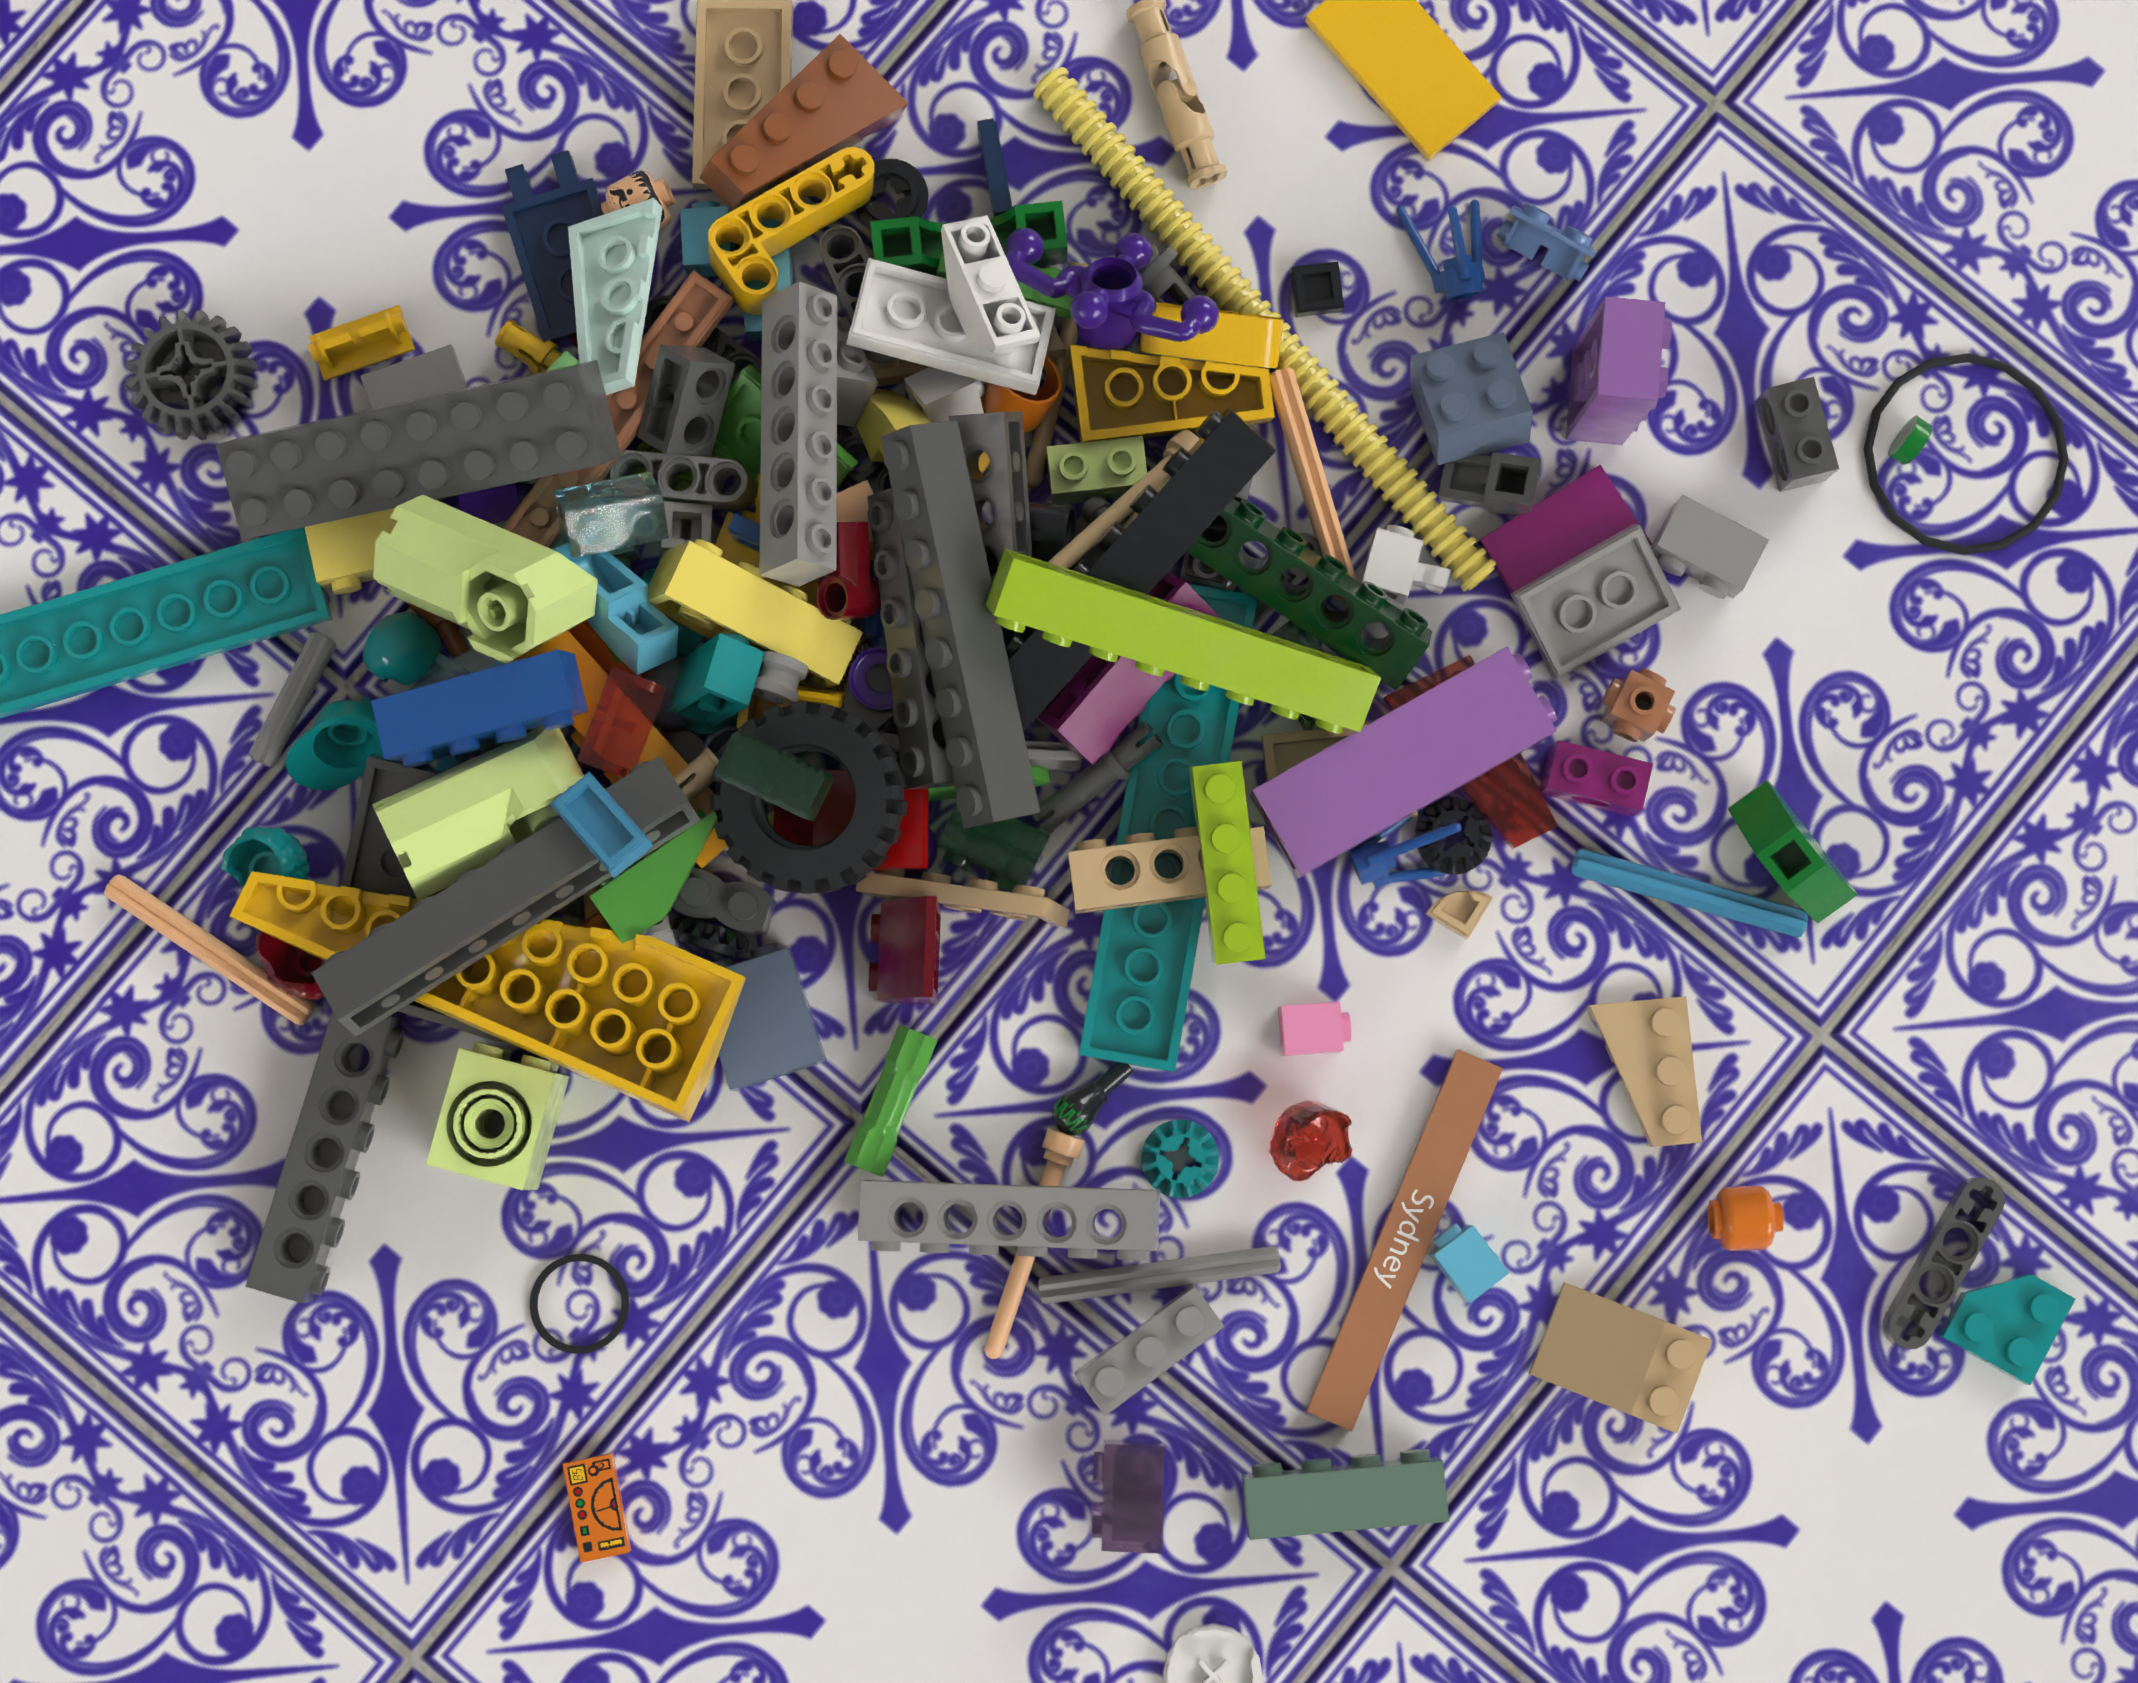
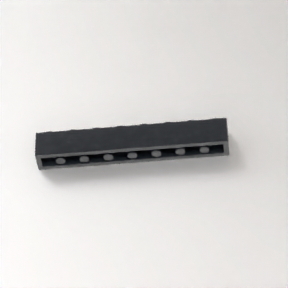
M1230 407L1222 414L1214 410L1196 430V433L1201 436L1196 444L1188 452L1181 447L1165 464L1162 470L1168 475L1155 489L1148 484L1132 501L1129 507L1135 512L1122 526L1115 521L1103 533L1096 543L1101 548L1096 556L1089 563L1082 558L1071 570L1148 594L1276 450ZM1032 627L1024 636L1016 632L1005 643L1023 732L1092 657V654L1088 652L1090 646L1076 641H1072L1070 647L1060 646L1043 639L1044 631Z

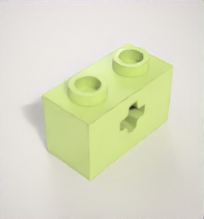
M1143 436L1047 446V468L1052 504L1086 502L1089 498L1098 494L1102 495L1106 500L1120 498L1147 474Z

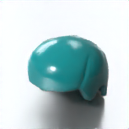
M401 612L387 615L368 633L363 648L364 663L368 670L383 682L387 683L391 679L407 686L426 674L437 660L441 640L438 631L415 614Z

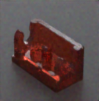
M612 666L577 761L622 778L627 776L628 772L640 761L666 688Z

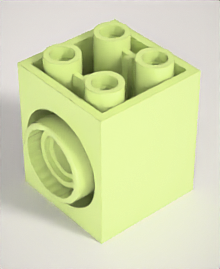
M479 1042L474 1043L472 1051L458 1048L426 1165L519 1190H538L570 1076L557 1073L559 1065L541 1058L523 1054L521 1063L510 1061L512 1051ZM500 1112L504 1117L505 1127L503 1132L498 1137H495L491 1132L490 1122L492 1117Z

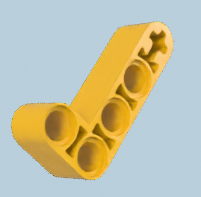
M858 147L841 149L712 223L708 231L710 265L736 304L744 312L751 315H761L762 301L778 292V270L771 257L858 209L870 200L874 182V161L870 154ZM808 196H815L820 198L822 202L816 205H809L804 203L802 199ZM767 219H775L781 225L775 228H767L761 222ZM726 242H734L741 247L735 251H725L719 246ZM752 280H761L767 286L760 290H753L745 284Z

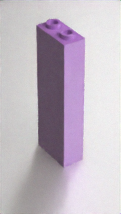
M1506 646L1362 728L1361 732L1356 731L1253 789L1249 796L1296 878L1299 879L1554 734L1557 730L1553 722L1557 721V716L1547 698L1543 695L1537 697L1528 682L1533 677L1524 658L1519 653L1513 655L1509 647Z

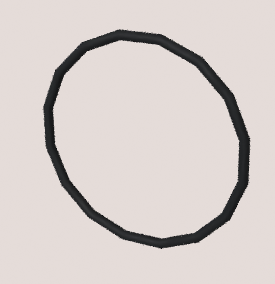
M1970 353L1928 359L1896 378L1872 410L1863 448L1870 488L1891 522L1925 546L1961 555L2002 550L2035 531L2060 498L2069 460L2062 420L2042 388L2009 363ZM1969 362L2004 371L2034 393L2053 423L2059 462L2052 493L2031 523L2000 541L1962 546L1927 537L1897 514L1878 483L1873 445L1880 415L1903 384L1932 367Z

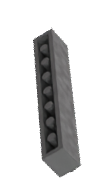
M958 421L909 425L881 436L884 449L883 458L890 477L894 496V510L901 529L905 548L904 557L909 567L915 596V609L920 619L925 643V657L930 666L936 695L935 704L941 718L946 742V756L952 770L957 794L956 803L961 813L963 827L965 829L1040 813L1002 629L1000 625L995 623L997 616H994L985 605L992 582Z
M660 755L651 761L637 764L628 772L627 776L608 788H604L653 844V847L640 858L701 821ZM558 815L545 822L541 830L525 840L512 843L503 848L496 858L478 869L464 872L456 879L453 885L435 896L421 899L412 907L411 911L392 923L376 927L369 933L368 938L352 948L333 954L325 961L323 966L313 971L312 975L337 1020L357 1037L612 876Z

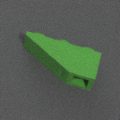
M701 808L695 811L701 821L683 831L666 844L664 843L640 858V862L619 874L615 879L610 877L597 885L599 890L589 896L621 943L634 939L636 934H642L669 915L714 829L713 825L718 821L716 811H712L707 816Z

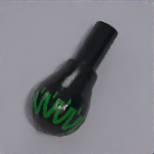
M1116 1062L1095 1082L1090 1080L1082 1087L1060 1096L1052 1108V1119L1057 1129L1067 1135H1080L1087 1131L1095 1121L1103 1105L1108 1101L1107 1096L1134 1073L1130 1065Z

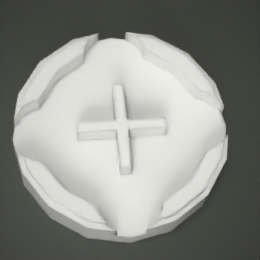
M1216 1623L1194 1626L1178 1636L1167 1652L1163 1669L1165 1683H1262L1263 1680L1260 1658L1249 1639L1233 1627Z

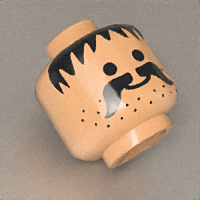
M639 170L609 185L605 191L606 201L601 203L603 213L607 214L655 198L663 207L660 231L670 225L671 212L669 207L676 204V201L663 177L655 181L647 171Z

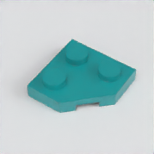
M2032 1274L2021 1275L2001 1283L1961 1292L1938 1336L2023 1384L2031 1385L2076 1299Z

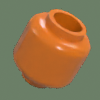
M1762 1186L1725 1187L1719 1191L1716 1200L1709 1201L1708 1227L1712 1239H1718L1721 1246L1728 1251L1767 1249L1773 1242L1775 1232L1783 1231L1784 1215L1780 1202H1773L1769 1191Z

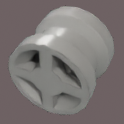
M764 651L759 677H757L753 694L779 705L790 706L792 702L798 701L799 694L796 689L799 681L806 678L809 668L801 661L790 656L772 651Z

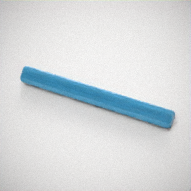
M1583 848L1578 849L1573 858L1571 873L1579 878L1796 938L1802 937L1807 928L1808 914L1800 908Z

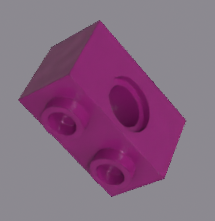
M1558 740L1549 747L1538 794L1633 817L1643 811L1653 763Z

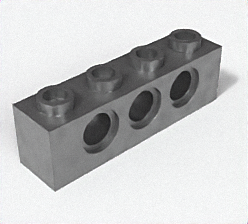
M994 412L949 416V421H958L986 556L989 551L996 556L997 570L1005 549L1032 557L1023 412ZM983 452L989 456L991 462L989 473L986 476L982 474L978 464L979 457ZM986 501L991 504L994 510V519L990 526L985 523L982 517V508ZM997 570L994 575L990 573L992 584L996 576Z

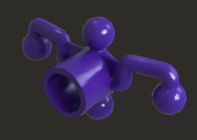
M1032 228L1015 230L1009 235L1006 242V258L1015 279L1050 298H1061L1065 295L1073 297L1070 312L1073 321L1076 323L1078 334L1083 341L1093 347L1118 349L1134 341L1138 332L1175 342H1184L1194 338L1197 334L1211 331L1219 319L1216 303L1208 296L1202 295L1193 296L1184 302L1180 311L1182 322L1153 316L1157 308L1156 300L1149 292L1143 290V279L1139 270L1149 264L1153 253L1149 240L1142 234L1128 233L1121 237L1114 249L1115 257L1097 259L1087 267L1078 265L1066 267L1056 278H1052L1030 266L1041 259L1044 251L1043 240L1040 234Z

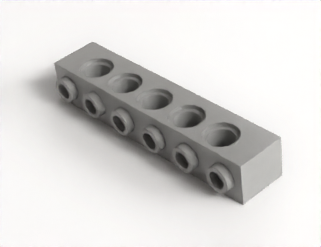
M800 281L762 301L759 575L799 587L836 571L837 295Z
M860 1181L858 1241H871L872 1251H900L901 1242L920 1243V1252L949 1253L950 1244L969 1245V1254L998 1255L999 1246H1018V1256L1047 1257L1048 1248H1068L1067 1257L1093 1259L1097 1258V1249L1117 1250V1259L1147 1260V1251L1158 1250L1160 1190ZM908 1202L918 1205L923 1212L922 1225L916 1231L903 1227L899 1219L901 1208ZM956 1204L966 1206L973 1216L971 1227L964 1233L952 1229L948 1222L949 1211ZM1004 1206L1016 1208L1022 1216L1021 1228L1015 1234L1004 1233L998 1227L997 1215ZM1053 1208H1062L1071 1216V1229L1064 1236L1052 1234L1046 1226V1216ZM1110 1209L1119 1215L1122 1226L1117 1236L1107 1238L1100 1235L1096 1230L1095 1218L1101 1210Z

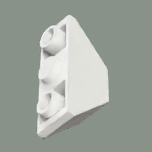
M988 215L943 224L941 236L949 299L966 338L993 352L1039 342L1041 335Z

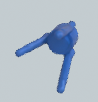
M1478 200L1470 202L1471 256L1466 255L1457 208L1454 205L1448 207L1450 229L1456 257L1443 261L1444 270L1441 272L1405 207L1400 205L1396 208V212L1432 278L1435 293L1445 291L1447 301H1458L1484 292L1482 282H1485L1486 278L1482 265L1481 217Z
M1428 806L1419 810L1418 815H1420V813H1422ZM1409 816L1350 849L1349 854L1361 885L1373 882L1376 889L1389 883L1445 876V873H1441L1433 868L1389 872L1388 870L1397 867L1394 857L1457 833L1462 828L1461 824L1456 822L1391 847L1387 840L1378 843V841L1414 818Z

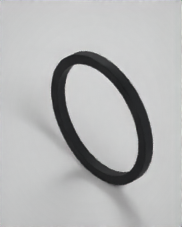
M574 1254L552 1262L538 1276L530 1295V1314L537 1332L548 1344L567 1353H590L608 1345L621 1332L629 1312V1293L622 1276L610 1263L593 1255ZM584 1261L602 1267L613 1277L621 1295V1312L615 1327L605 1338L588 1346H571L555 1339L543 1326L538 1312V1297L544 1281L555 1269L570 1262Z

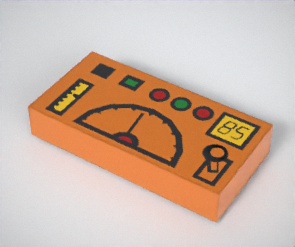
M614 1453L563 1463L580 1562L630 1553L632 1550Z

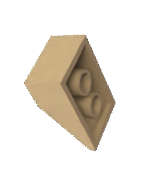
M1563 1282L1529 1374L1678 1433L1712 1340Z

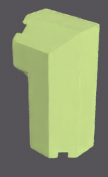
M420 495L396 506L390 517L397 521L391 533L382 530L375 542L373 578L379 584L388 587L385 589L394 597L471 630L473 634L468 636L467 639L473 649L505 664L549 642L595 615L598 580L555 550L425 495Z
M542 726L527 733V736L524 738L509 741L376 802L372 806L419 901L453 885L456 879L464 872L478 869L493 860L506 846L515 842H521L541 830L545 822L558 816L550 803L579 781L584 774L560 728L544 730Z

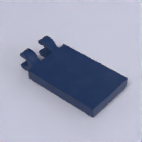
M569 150L550 155L560 188L537 195L533 193L528 172L523 164L505 169L514 202L501 205L544 342L551 340L555 343L577 336L568 227L604 215L593 178L579 181L574 160Z

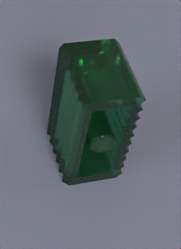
M741 731L732 733L714 772V776L795 815L813 821L817 817L834 781L832 773L823 771L822 768L815 767L813 764L796 758L794 755L786 753V751L777 749V747Z

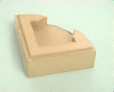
M1480 891L1453 892L1437 900L1427 910L1425 915L1464 939H1468L1493 897Z

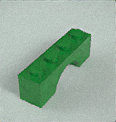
M1062 200L1015 205L1008 211L989 218L1005 256L1007 254L1005 245L1009 235L1020 228H1032L1040 234L1044 245L1041 259L1032 265L1038 267L1067 263L1068 246ZM919 216L870 221L874 259L936 276L943 252L941 228L943 224L948 223L932 222Z

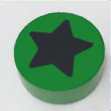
M1917 415L1912 417L1892 442L1888 456L1902 465L1909 464L1927 443L1932 433V426Z

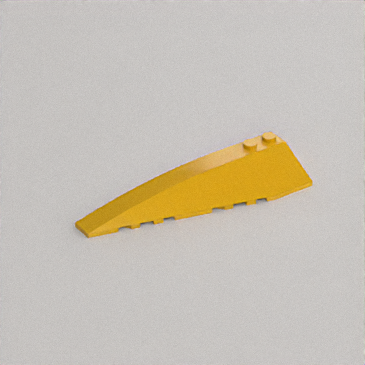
M252 871L229 916L326 961L333 954L348 950L368 938L369 933L376 927L392 923L408 913L418 900L407 896L385 895L363 891L358 888L336 887L318 884L309 880ZM543 919L414 1001L686 1122H690L711 1077L746 978L655 937L636 934L634 939L621 943L612 930L596 927L586 928Z

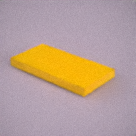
M1325 0L1306 16L1305 22L1428 162L1501 100V95L1416 0Z

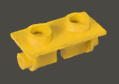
M400 305L309 336L311 344H308L314 362H318L324 381L415 350Z

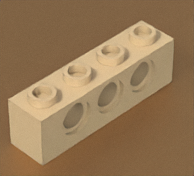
M1249 820L1257 890L1269 889L1272 883L1264 826L1252 828L1251 820ZM1197 826L1173 830L1174 838L1155 840L1154 833H1139L1125 836L1126 844L1106 847L1105 839L1077 842V851L1068 852L1075 914L1206 897ZM1163 853H1172L1180 859L1182 872L1175 878H1163L1155 870V859ZM1123 859L1130 863L1134 871V876L1130 882L1124 885H1117L1107 878L1105 868L1113 860Z

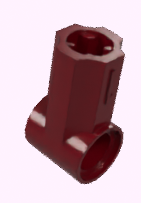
M868 521L837 522L836 571L827 574V577L820 581L816 592L817 606L821 614L827 619L868 618L874 616L880 609L881 600L878 580L870 575Z

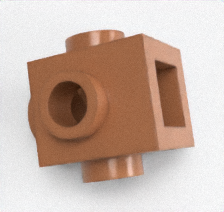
M1640 669L1639 672L1630 670L1621 680L1614 677L1601 702L1607 706L1601 721L1612 726L1611 731L1626 740L1645 742L1656 731L1664 733L1676 710V707L1670 705L1675 691L1666 687V679L1657 673L1647 669ZM1637 696L1651 703L1649 710L1639 709L1635 703V697Z

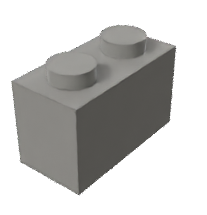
M1682 495L1673 505L1651 549L1656 559H1658L1657 561L1661 569L1675 576H1682L1685 573L1700 581L1699 587L1706 593L1721 599H1725L1726 596L1733 599L1743 591L1769 539Z

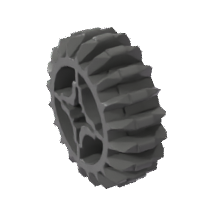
M178 310L175 324H172L165 316H159L160 331L155 333L149 327L143 328V334L148 339L145 346L140 343H131V349L140 356L139 360L125 362L126 368L136 374L125 380L126 387L130 391L137 392L131 398L132 405L137 409H144L142 418L148 424L157 422V429L165 435L175 430L176 436L181 440H187L192 429L196 437L200 440H206L208 426H212L218 434H225V425L222 421L228 417L235 423L240 422L241 417L235 411L237 406L252 407V401L244 395V391L258 389V383L253 378L247 376L258 370V364L253 359L247 358L253 352L251 345L247 341H240L242 333L235 326L226 329L227 322L220 316H215L209 321L208 315L204 311L197 310L192 320H190L185 311ZM195 342H209L219 346L226 360L216 362L213 358H202L201 352L195 347ZM175 349L172 361L161 366L165 358ZM195 366L200 373L198 376L194 375L196 379L188 384L184 377L185 375L191 376L188 371ZM223 384L219 393L209 402L211 390ZM168 389L170 392H182V397L188 402L189 409L180 410L166 406L160 397L159 390Z

